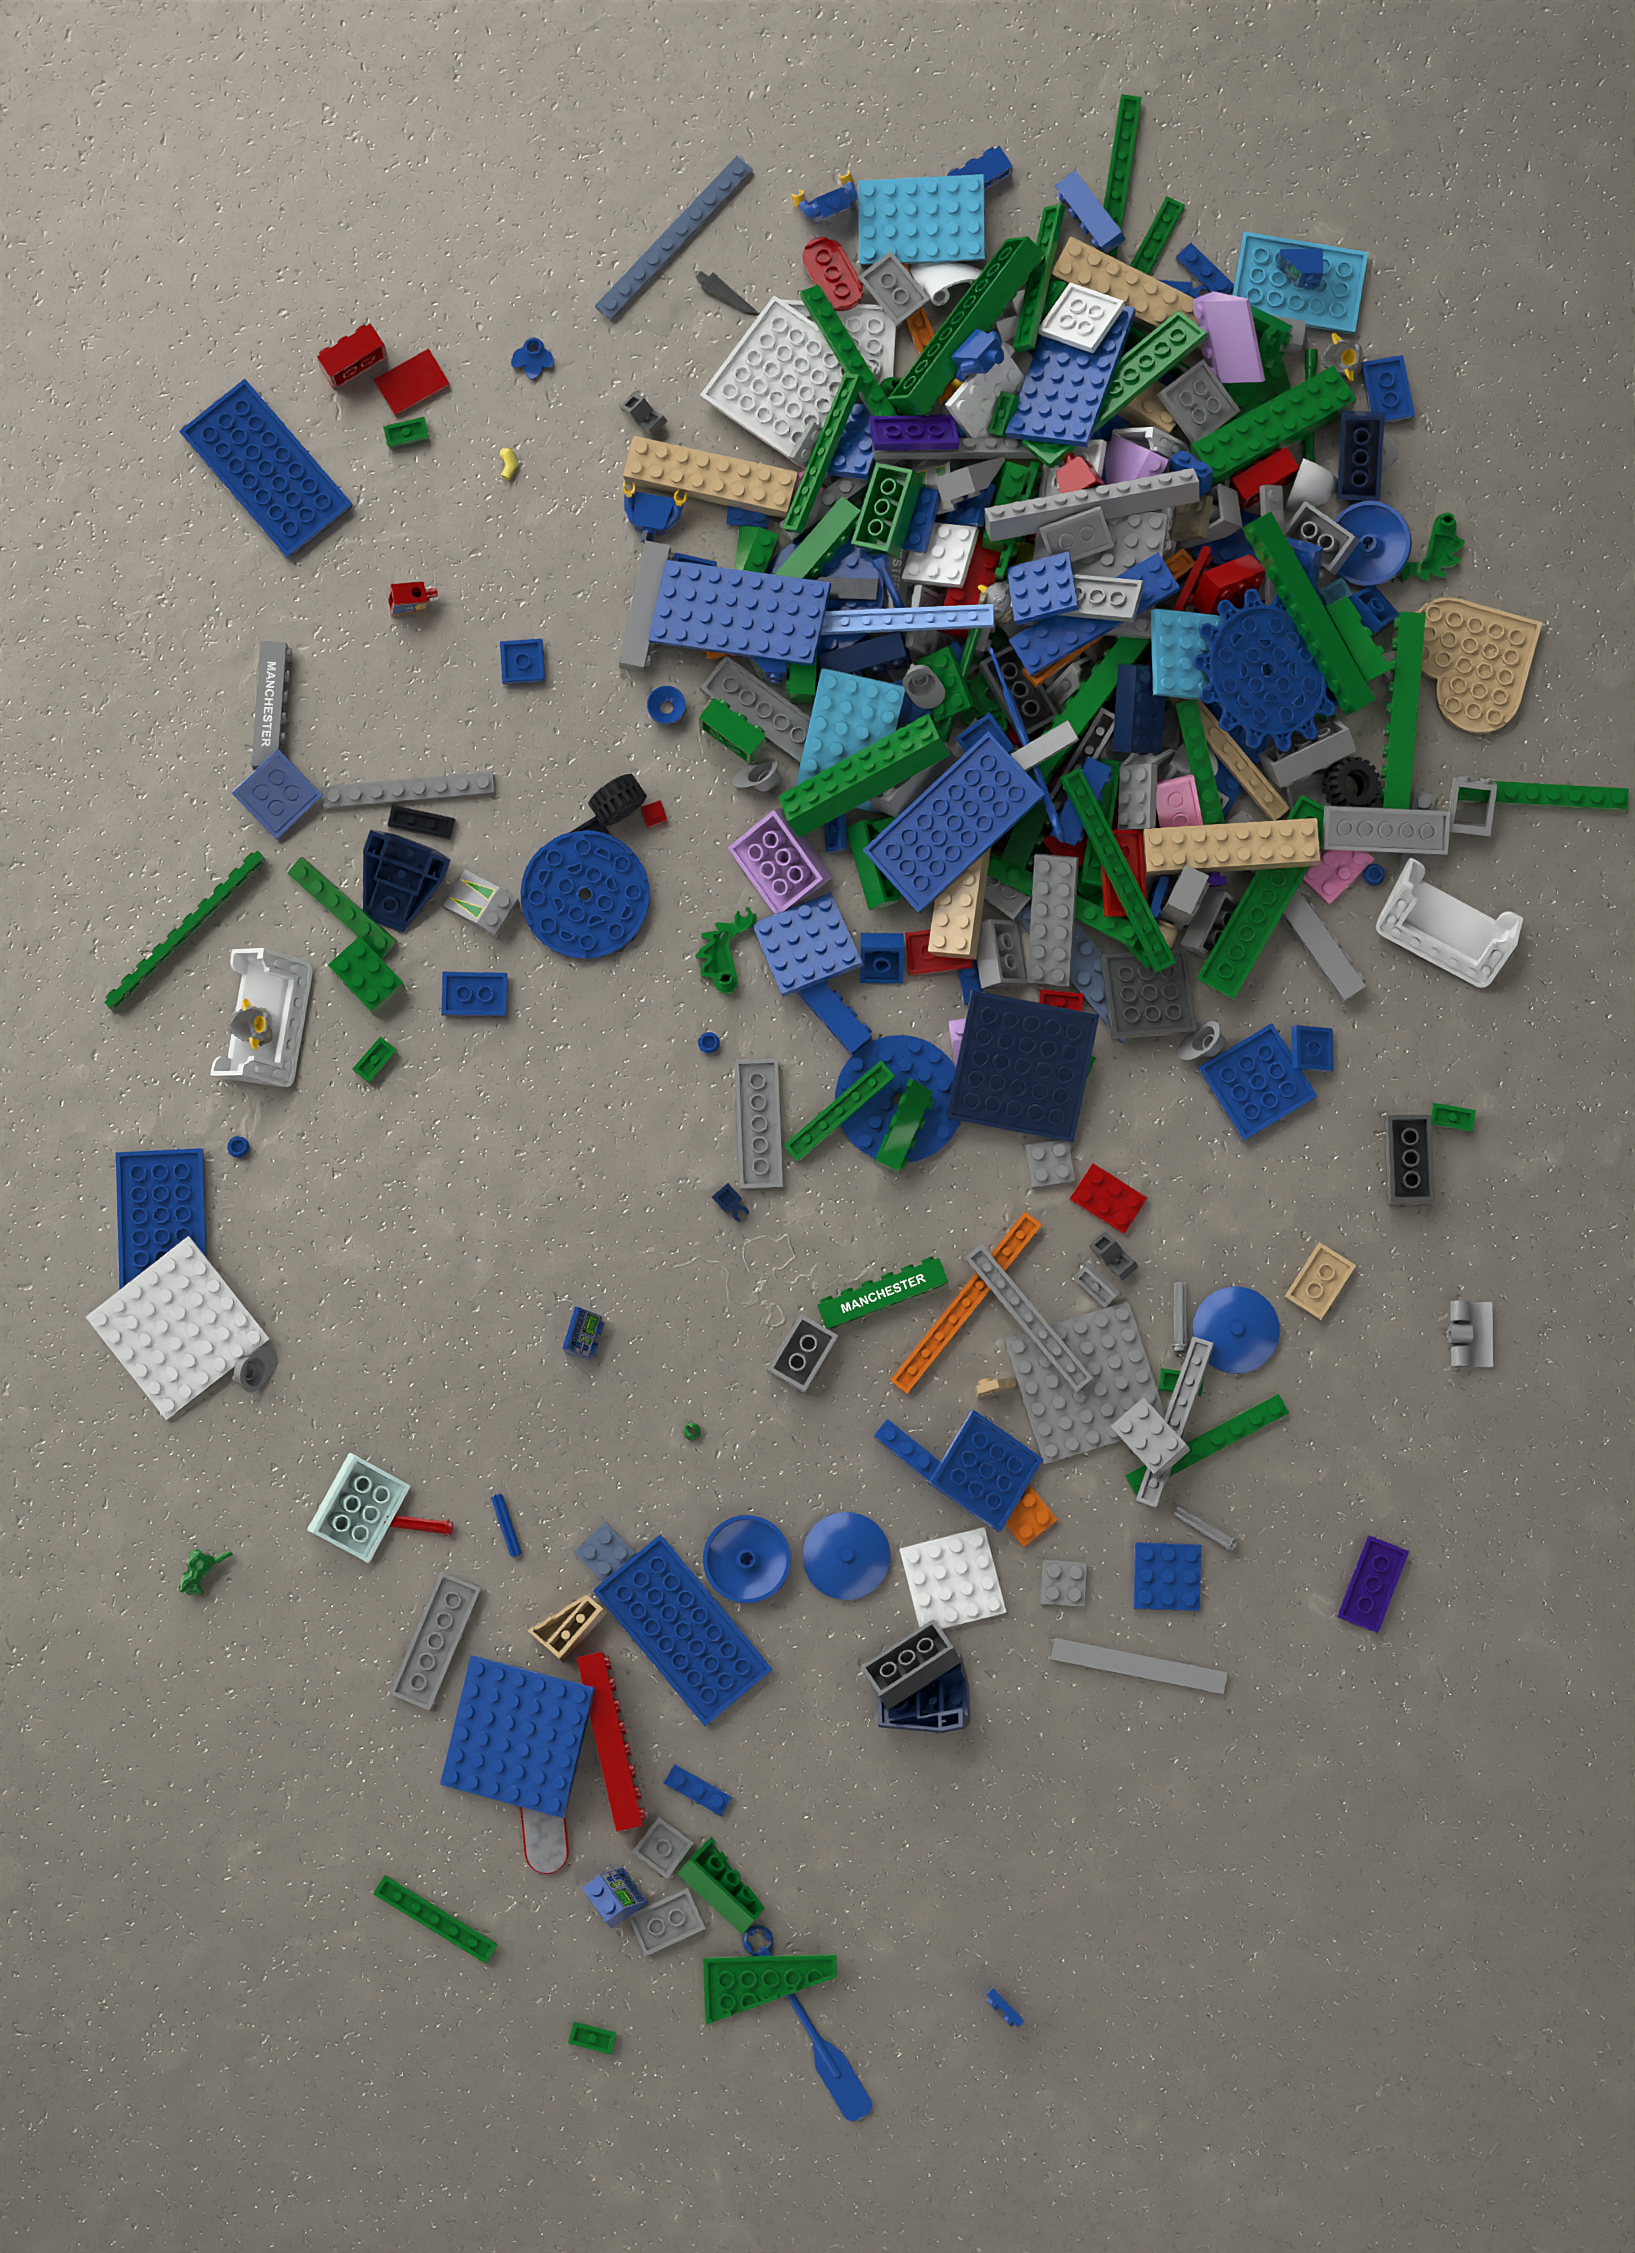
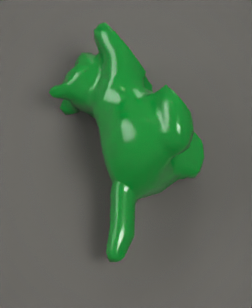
M199 1549L192 1550L186 1560L188 1570L183 1573L178 1585L180 1592H185L187 1595H203L204 1592L201 1589L202 1579L215 1565L232 1556L233 1553L228 1551L213 1557Z

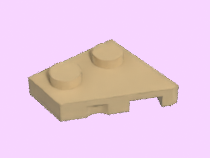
M989 1377L979 1381L975 1387V1393L977 1398L1016 1387L1017 1383L1015 1377L992 1380Z

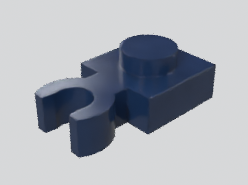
M729 1183L712 1196V1199L726 1214L730 1210L733 1212V1218L738 1223L741 1222V1219L737 1216L739 1211H744L745 1214L749 1215L747 1207L738 1204L742 1201V1198Z

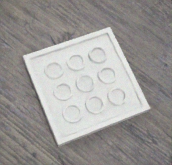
M1001 345L1004 351L1003 362L995 364L988 373L970 374L945 404L968 438H1005L987 431L1000 392L1019 396L1025 377L1003 345Z
M985 1527L899 1549L919 1628L933 1619L940 1629H945L1006 1613Z

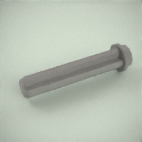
M1184 1282L1174 1283V1344H1172L1174 1352H1186L1187 1347H1189V1344H1187V1285Z
M1181 1505L1176 1508L1174 1512L1175 1517L1225 1547V1551L1229 1550L1232 1552L1238 1543V1540L1235 1539L1236 1536L1232 1538Z

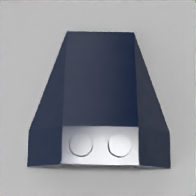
M371 829L363 849V911L377 923L404 932L445 879L451 859L426 845L396 834Z
M958 1653L962 1661L961 1663L889 1710H887L877 1695L878 1726L881 1728L936 1733L965 1729L970 1723L969 1683L961 1653Z

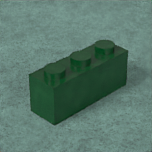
M1037 803L1015 824L1001 859L1026 870L1028 866L1032 867L1035 849L1037 846L1040 847L1045 837L1042 834L1045 826L1049 827L1051 824L1045 806Z

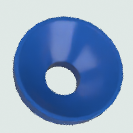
M660 686L649 695L647 709L654 721L663 725H669L681 719L686 709V702L683 694L677 688ZM665 702L671 703L673 705L672 712L668 714L663 713L660 710L661 705Z

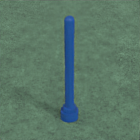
M882 553L873 557L870 560L873 568L880 571L895 607L905 608L888 570L889 559L887 554Z

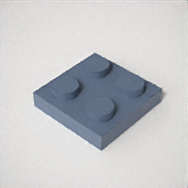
M606 1522L574 1551L601 1582L605 1581L636 1554Z

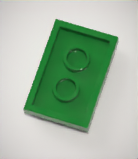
M952 646L945 647L912 662L915 666H928L936 674L945 689V697L942 703L930 709L935 722H940L974 706Z

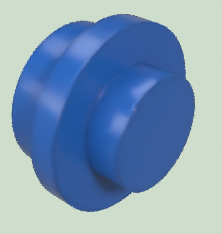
M1371 864L1364 870V880L1369 885H1379L1385 878V871L1380 865Z
M706 1032L700 1036L698 1046L702 1052L712 1054L718 1050L720 1041L716 1034Z
M233 1137L228 1142V1152L235 1158H242L249 1151V1143L244 1137Z

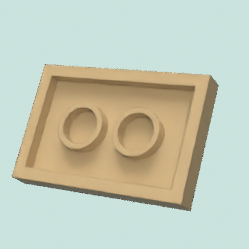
M1319 1242L1284 1298L1321 1321L1356 1265Z

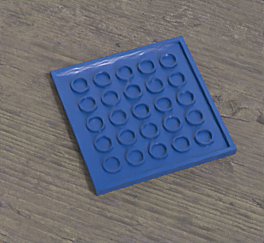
M471 1655L440 1785L565 1818L596 1687Z

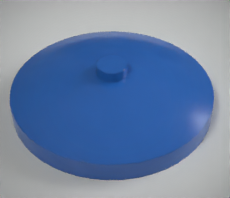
M1362 501L1347 507L1335 518L1334 521L1360 540L1337 572L1342 578L1358 586H1378L1392 580L1405 567L1411 553L1412 537L1406 520L1393 507L1378 501Z
M1234 1286L1212 1293L1201 1303L1194 1316L1192 1335L1215 1344L1208 1363L1210 1366L1225 1373L1243 1374L1259 1368L1272 1356L1279 1341L1280 1325L1276 1311L1264 1296L1252 1289Z
M854 1512L835 1513L820 1520L809 1532L803 1547V1565L810 1582L823 1594L838 1600L859 1599L873 1592L884 1580L890 1564V1548L881 1528L868 1517Z
M753 1515L736 1516L722 1522L710 1534L703 1552V1567L711 1586L726 1599L743 1604L761 1602L774 1595L786 1581L791 1565L790 1549L783 1533L770 1521Z

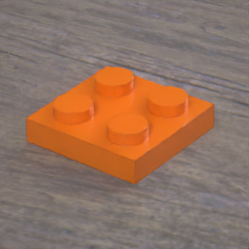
M1029 1486L1024 1491L1005 1525L1024 1548L1058 1519L1033 1488Z

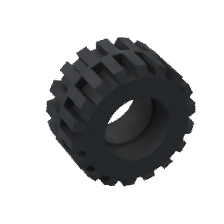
M1349 757L1331 765L1328 768L1329 771L1324 774L1326 779L1322 780V785L1325 786L1322 791L1323 794L1326 793L1327 795L1325 800L1332 802L1330 806H1372V803H1375L1378 799L1376 796L1381 793L1378 787L1382 786V782L1378 781L1380 774L1375 772L1376 767L1374 765L1370 766V761L1367 759L1362 761V757ZM1347 775L1353 777L1357 783L1358 792L1356 796L1351 794L1346 787Z
M625 774L601 787L591 797L588 805L601 824L609 826L623 820L636 811L644 803L647 795L633 774Z

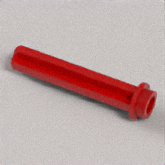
M395 1515L389 1527L442 1533L447 1537L452 1535L454 1523L450 1522L449 1519L439 1521Z

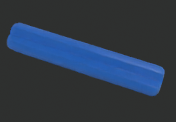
M493 1495L491 1500L510 1556H519L522 1554L503 1495Z

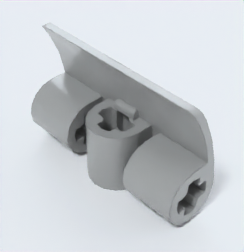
M1450 1301L1451 1324L1448 1327V1342L1451 1344V1367H1493L1492 1302Z

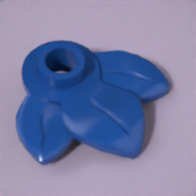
M529 338L525 341L522 348L515 350L513 353L511 366L512 368L523 367L526 375L533 380L540 375L542 367H553V356L550 351L544 348V344L540 339ZM532 346H536L538 349L537 351L532 352L530 348Z

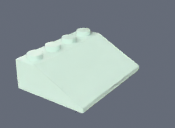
M349 1453L307 1530L369 1563L411 1485Z

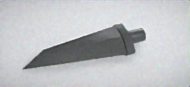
M700 271L697 274L696 278L704 283L701 286L703 290L708 291L745 313L759 314L715 273L708 276Z

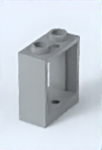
M1458 775V778L1452 779L1448 811L1451 812L1449 832L1482 836L1491 835L1497 784L1492 782L1493 779L1480 777V780H1471V776ZM1459 787L1490 790L1485 824L1454 821Z

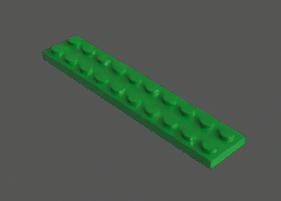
M1178 310L1120 358L1093 434L1208 338L1207 332ZM1022 440L1023 447L1050 469L1063 460L1067 453L1072 452L1078 447Z
M1301 794L1287 820L1317 818L1320 849L1322 846L1324 806ZM1310 866L1259 869L1196 980L1234 1001Z

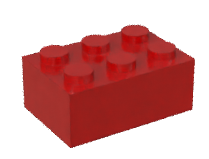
M370 323L367 326L362 325L358 327L355 333L349 337L344 336L340 338L337 344L331 348L326 347L322 349L317 359L322 372L335 390L388 356L383 341Z
M1287 447L1281 450L1277 448L1270 452L1269 457L1263 461L1258 459L1250 465L1251 468L1246 471L1241 469L1233 474L1229 488L1237 491L1240 510H1245L1260 501V486L1277 485L1283 488L1295 481L1299 466Z
M1251 554L1207 570L1202 574L1192 604L1202 614L1219 616L1217 607L1222 600L1230 601L1238 609L1244 605V595L1247 590L1255 589L1259 591L1266 571Z

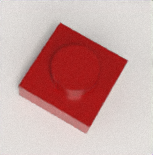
M661 800L640 807L647 828L668 822Z

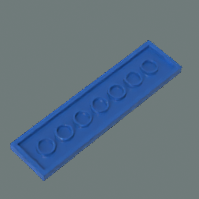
M1159 552L1115 577L1143 580L1145 586L1136 616L1180 590L1179 585ZM1056 615L1039 621L1010 638L1009 641L1028 674L1032 677L1123 624L1125 621Z

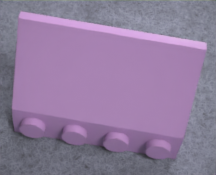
M1214 291L1193 299V311L1197 324L1208 335V338L1201 343L1202 355L1220 383L1265 381L1250 300Z
M1114 434L1104 457L1107 485L1167 473L1170 461Z
M783 808L770 812L728 847L774 914L792 908L833 877L804 836L798 838L787 821Z

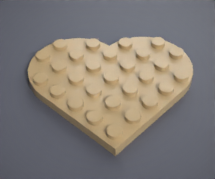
M1451 597L1438 598L1422 606L1416 612L1426 613L1421 673L1437 681L1436 700L1445 719L1454 727L1472 734H1486L1505 726L1519 708L1543 622Z

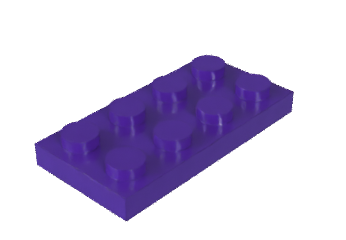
M952 415L869 416V428L874 451L959 449V437L955 419Z
M1367 1535L1336 1617L1378 1634L1409 1551Z

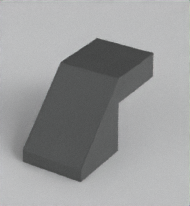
M635 392L620 406L621 410L642 430L652 436L668 422L664 415L653 410L646 399Z
M1106 1232L1089 1245L1103 1263L1122 1281L1139 1267L1122 1250L1117 1241Z

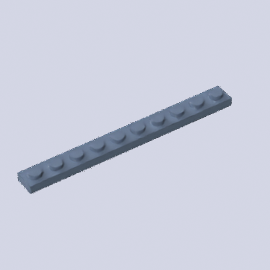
M736 156L595 305L596 309L612 321L753 172V169L740 157Z

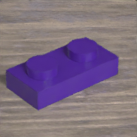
M1220 872L1206 874L1209 876L1206 881L1210 883L1209 887L1226 885V876H1220Z

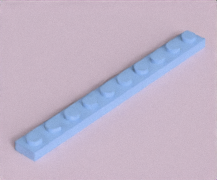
M994 604L826 611L821 635L995 627Z

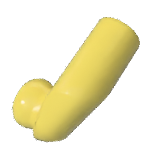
M503 448L500 451V457L504 460L506 466L501 476L506 480H510L518 466V461L512 449Z

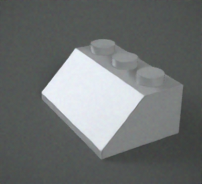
M1209 887L1180 944L1192 954L1205 960L1209 957L1239 904V901L1226 891Z
M989 919L981 922L976 956L981 988L998 989L1028 984L1018 921Z

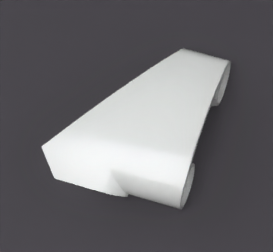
M958 262L913 263L909 270L911 276L936 306H942L949 300L948 287L962 282H969L972 285L983 271Z

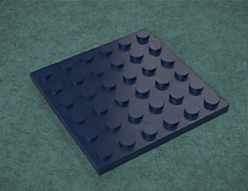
M971 990L946 1118L1074 1142L1100 1015Z

